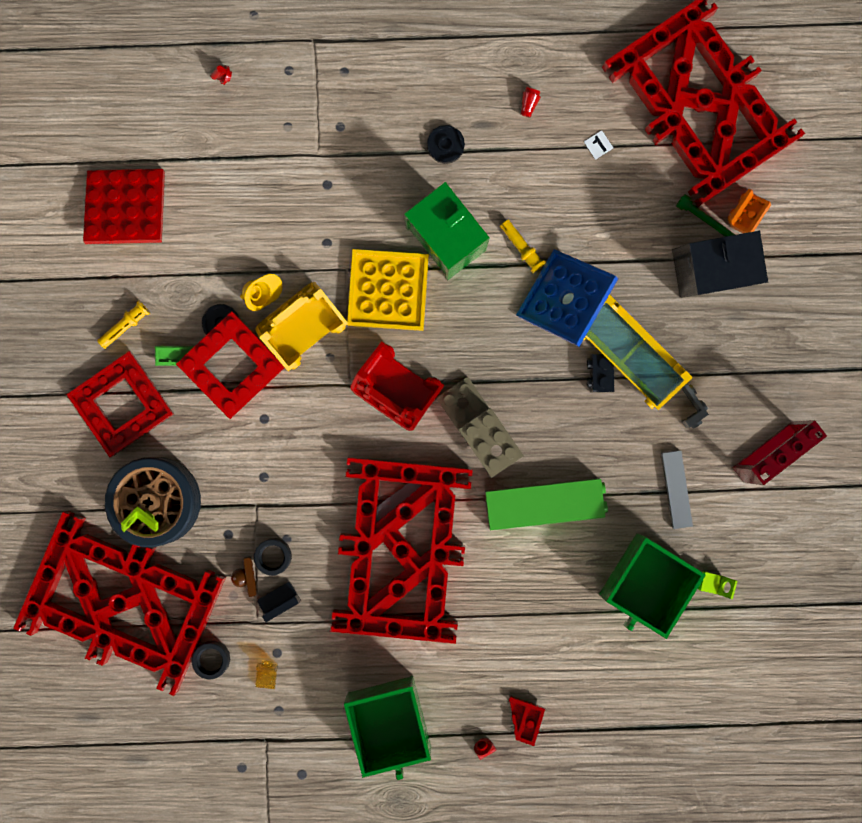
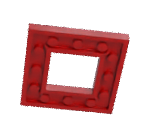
M233 311L176 363L229 419L237 414L285 368ZM231 339L258 366L232 392L204 365Z
M128 351L66 394L109 458H112L174 415V412L131 351ZM126 379L146 409L118 429H115L95 399Z

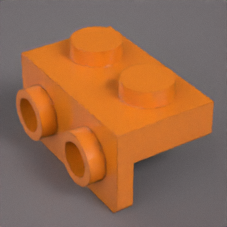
M748 189L746 193L740 196L737 207L732 209L728 215L730 227L741 233L754 232L770 208L771 202L754 195L753 190Z

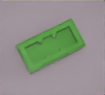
M155 346V366H177L176 363L194 346Z

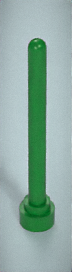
M684 194L676 204L677 208L690 211L725 237L736 235L693 205V201H691L688 195Z

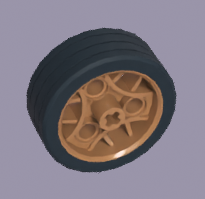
M144 457L125 464L113 475L105 493V512L112 529L125 541L140 547H157L183 537L193 527L201 508V494L193 474L182 464L165 457ZM153 470L160 472L157 477L155 476ZM146 472L151 483L143 487L140 475ZM164 481L169 485V489L166 492L162 489ZM133 494H136L138 497L136 504L131 500ZM173 499L181 501L180 511H172ZM137 506L144 512L149 511L156 521L158 515H161L164 519L162 525L158 523V530L156 532L150 527V531L145 530L146 524L142 523L138 526L135 522L123 532L121 523L129 515L128 510L133 511Z

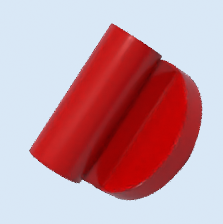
M219 65L210 76L213 80L218 79L221 84L225 85L227 82H230L232 71H230V67L227 65L224 67Z
M488 738L478 740L474 746V751L480 760L497 751L494 744Z

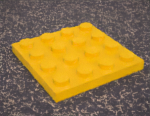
M352 249L347 326L424 331L429 254Z

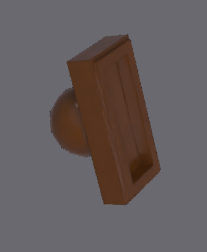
M248 556L243 558L245 569H236L231 575V581L236 587L242 588L247 585L248 596L254 597L257 595L253 562L252 557Z

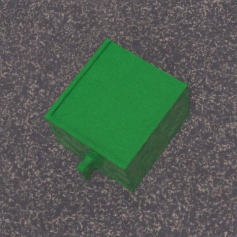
M446 182L404 214L406 229L413 233L443 271L447 281L487 250L490 237Z
M636 533L599 593V596L629 616V619L623 624L628 630L633 631L636 622H639L667 639L706 574L650 539Z
M414 676L347 692L344 707L362 778L395 770L396 779L401 780L404 777L403 767L431 760V743Z

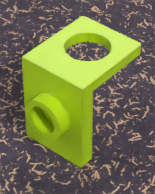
M138 506L121 523L123 532L137 519L155 532L158 530V522L155 520V517L149 511L144 512Z
M703 571L706 576L698 590L733 599L737 580ZM729 582L731 585L730 591L725 593L724 586Z

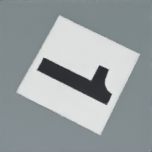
M602 130L584 141L595 160L613 149V146Z

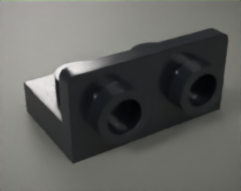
M590 354V358H587V369H590V377H587V388L590 389V393L614 392V365L603 354Z

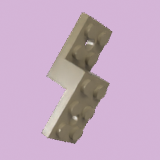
M468 377L436 398L491 478L524 456ZM460 398L467 399L468 407L465 409L459 408L457 401ZM494 445H499L502 448L500 456L492 455L491 448Z

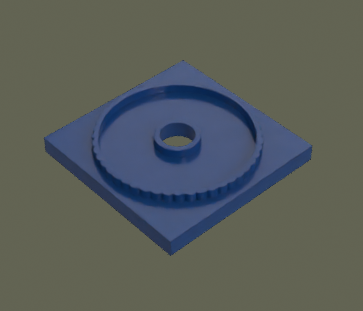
M554 249L516 316L580 347L618 278L611 273ZM568 293H573V300L569 304H563L564 296Z

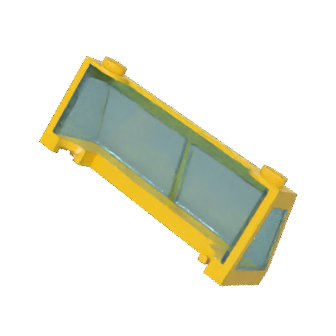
M609 294L584 340L587 338L647 398L644 402L651 409L656 407L659 410L693 377Z

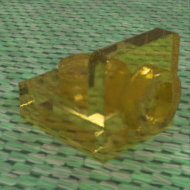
M267 660L258 663L256 666L257 677L255 687L275 689L278 665Z

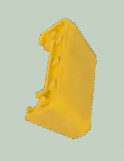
M311 282L262 320L255 330L259 338L286 370L289 371L296 369L301 364V354L329 332L341 333L346 328L348 322L316 282Z

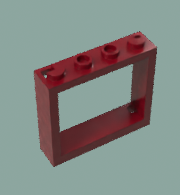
M815 420L792 421L732 468L743 483L764 486L825 439L827 435ZM766 473L768 478L763 480L760 475Z

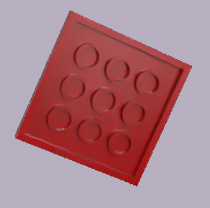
M164 169L87 170L83 242L85 244L162 243Z

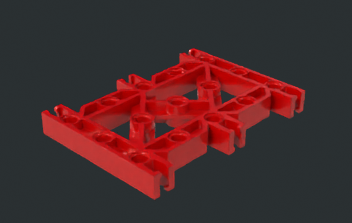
M695 0L606 60L602 67L604 72H606L612 65L619 64L621 69L609 76L612 83L630 72V85L650 114L659 117L648 124L645 128L646 133L650 135L653 128L659 125L665 132L661 135L658 133L654 135L653 143L655 145L673 134L672 145L695 178L704 179L688 191V194L692 196L697 194L698 189L703 187L708 194L704 199L701 198L694 201L697 207H700L805 135L802 128L792 138H789L785 133L787 128L790 131L794 129L793 126L798 123L795 118L777 129L778 118L755 85L747 84L757 77L762 70L758 66L749 75H745L742 68L744 66L748 67L755 62L751 55L733 66V53L713 24L705 21L715 14L718 9L717 5L712 3L711 8L705 12H702L699 8L701 5L704 7L708 5V0ZM687 14L693 15L695 19H689ZM656 35L662 36L664 40H657ZM676 41L666 92L645 61ZM709 45H713L716 51H712ZM695 47L722 84L721 94L712 92L707 88L700 90L688 88L690 73L693 69L692 62ZM624 57H631L633 62H627ZM677 67H683L685 72H680ZM731 76L736 77L738 82H733ZM647 87L652 88L653 91H654V93H653V94L648 93V92L646 91V88H647ZM699 97L705 98L707 104L701 103ZM684 107L694 109L699 113L707 111L718 114L715 129L713 130L710 155L683 117ZM752 107L757 108L759 114L754 113ZM738 110H740L760 139V142L729 162L733 137L736 133ZM667 119H673L675 121V125H670ZM721 128L726 129L728 135H723L721 133ZM774 138L779 139L781 145H776ZM689 150H695L697 157L691 156ZM743 159L749 162V167L743 165ZM711 181H716L718 188H713Z
M348 457L347 465L355 462L361 463L363 467L362 473H351V469H347L345 477L366 479V481L359 486L355 529L360 535L341 533L339 538L340 541H344V539L355 541L354 549L339 547L338 554L358 556L351 565L348 607L352 611L334 609L332 612L333 620L337 616L347 618L348 621L347 625H336V621H332L330 632L456 644L457 636L442 635L441 628L457 630L458 622L440 620L445 611L448 570L444 565L464 566V557H460V560L448 558L449 551L461 550V554H465V545L446 543L452 538L456 497L450 487L471 489L472 482L468 481L467 484L455 481L457 473H468V476L472 477L473 470ZM368 464L375 465V474L370 475L366 472ZM412 468L415 471L414 477L406 478L404 470ZM449 471L453 474V479L450 482H445L442 479L444 472ZM380 480L422 484V486L376 523ZM436 499L431 549L420 557L400 533L399 529ZM368 502L372 505L373 509L370 513L363 511L362 505ZM403 506L411 509L409 516L401 515L400 509ZM442 510L448 511L449 518L441 520L438 516L439 512ZM359 542H367L369 549L366 551L359 549ZM384 543L405 570L369 599L373 550ZM399 545H404L407 548V552L401 555L397 552L396 548ZM437 549L445 550L446 554L443 558L435 556ZM428 577L424 618L383 614ZM355 581H364L365 587L358 589L355 586ZM399 583L404 589L402 592L397 593L393 590V586ZM434 587L442 590L439 596L432 595L431 590ZM357 618L361 621V625L354 627L351 624V620ZM396 622L400 628L393 631L390 629L389 624ZM430 626H436L438 632L430 634L427 629Z
M71 511L62 512L13 629L21 631L26 626L27 618H31L33 621L30 630L26 632L30 636L38 633L43 622L44 626L82 642L92 638L84 659L90 661L93 658H97L98 654L95 652L99 647L104 649L101 660L96 662V664L101 666L109 661L112 651H114L115 656L153 672L163 668L164 671L156 689L164 691L167 684L165 682L169 676L175 679V684L172 686L169 694L175 696L183 682L193 653L198 646L226 576H216L215 580L218 583L214 589L207 586L210 576L215 574L214 571L207 570L198 586L196 579L160 564L149 567L156 547H146L147 552L144 558H140L137 556L140 546L132 545L129 554H127L126 550L89 534L78 537L86 518L83 516L76 517L74 516L75 513ZM70 516L74 517L73 520L76 521L72 528L67 527ZM63 532L68 535L67 542L62 539ZM98 547L104 550L102 557L97 554ZM85 558L129 576L133 587L101 600L97 590V582L92 578ZM133 562L138 563L140 567L138 572L133 570ZM65 567L73 583V593L79 598L85 616L51 602ZM48 568L53 571L52 577H49L47 574ZM168 577H172L175 580L174 586L168 584ZM83 583H86L88 585V592H85L82 589ZM155 588L192 603L177 640L168 621V613L163 608ZM203 592L210 594V601L203 599ZM118 598L123 599V601H124V606H123V607H120V606L117 604V599H118ZM33 604L38 607L37 613L32 610ZM140 605L145 616V624L150 628L156 646L112 628L109 618ZM153 613H157L160 616L159 622L153 620ZM68 619L73 621V628L68 626ZM188 628L195 630L196 635L194 637L188 634ZM103 634L108 635L109 642H105L102 639ZM138 649H142L145 652L144 657L138 655ZM173 664L180 666V672L174 671Z

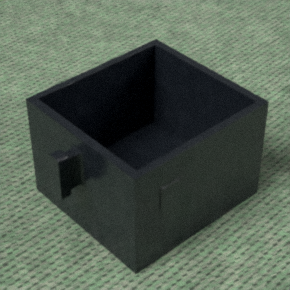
M760 230L688 243L672 249L680 298L769 283Z

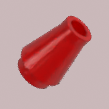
M526 87L522 94L520 115L531 118L541 98L539 90Z

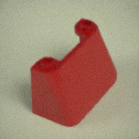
M381 341L357 372L351 384V390L404 429L413 431L445 385L435 377H428L426 380H423L397 362L394 359V349Z

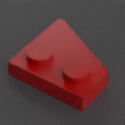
M510 696L509 703L511 705L515 739L535 746L546 708Z

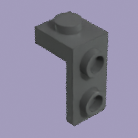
M685 384L681 389L697 411L684 419L682 423L685 428L692 427L694 429L703 423L701 421L703 418L709 415L706 411L708 408L702 400L699 401L695 388L691 384Z

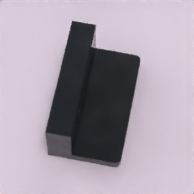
M289 581L259 598L257 602L264 613L262 618L266 623L299 604L301 599Z

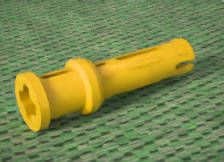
M509 219L502 223L503 225H500V228L521 253L522 261L525 260L530 266L532 273L538 271L546 264L536 254V249L527 244Z
M137 301L135 307L129 312L126 311L123 315L124 317L97 339V342L104 349L131 326H137L138 321L145 315L150 314V311L142 302Z

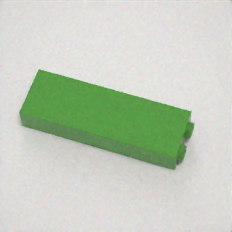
M600 478L485 491L489 529L491 531L605 518V513H608L607 501L603 499V494L606 493L605 483L601 482Z

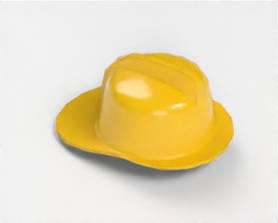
M267 274L257 280L248 281L244 285L240 297L251 311L261 310L279 298L283 288L282 281L275 274Z

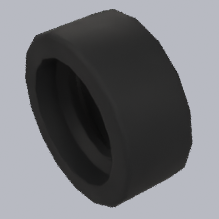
M270 538L261 542L254 553V563L257 569L269 576L284 572L292 559L289 545L278 538ZM275 545L283 551L284 560L279 567L270 568L263 563L262 553L266 547Z
M213 640L201 644L193 653L191 661L192 668L198 676L211 680L223 675L229 667L231 659L227 647L221 642ZM215 649L220 652L222 665L219 669L207 671L201 666L200 656L203 651Z

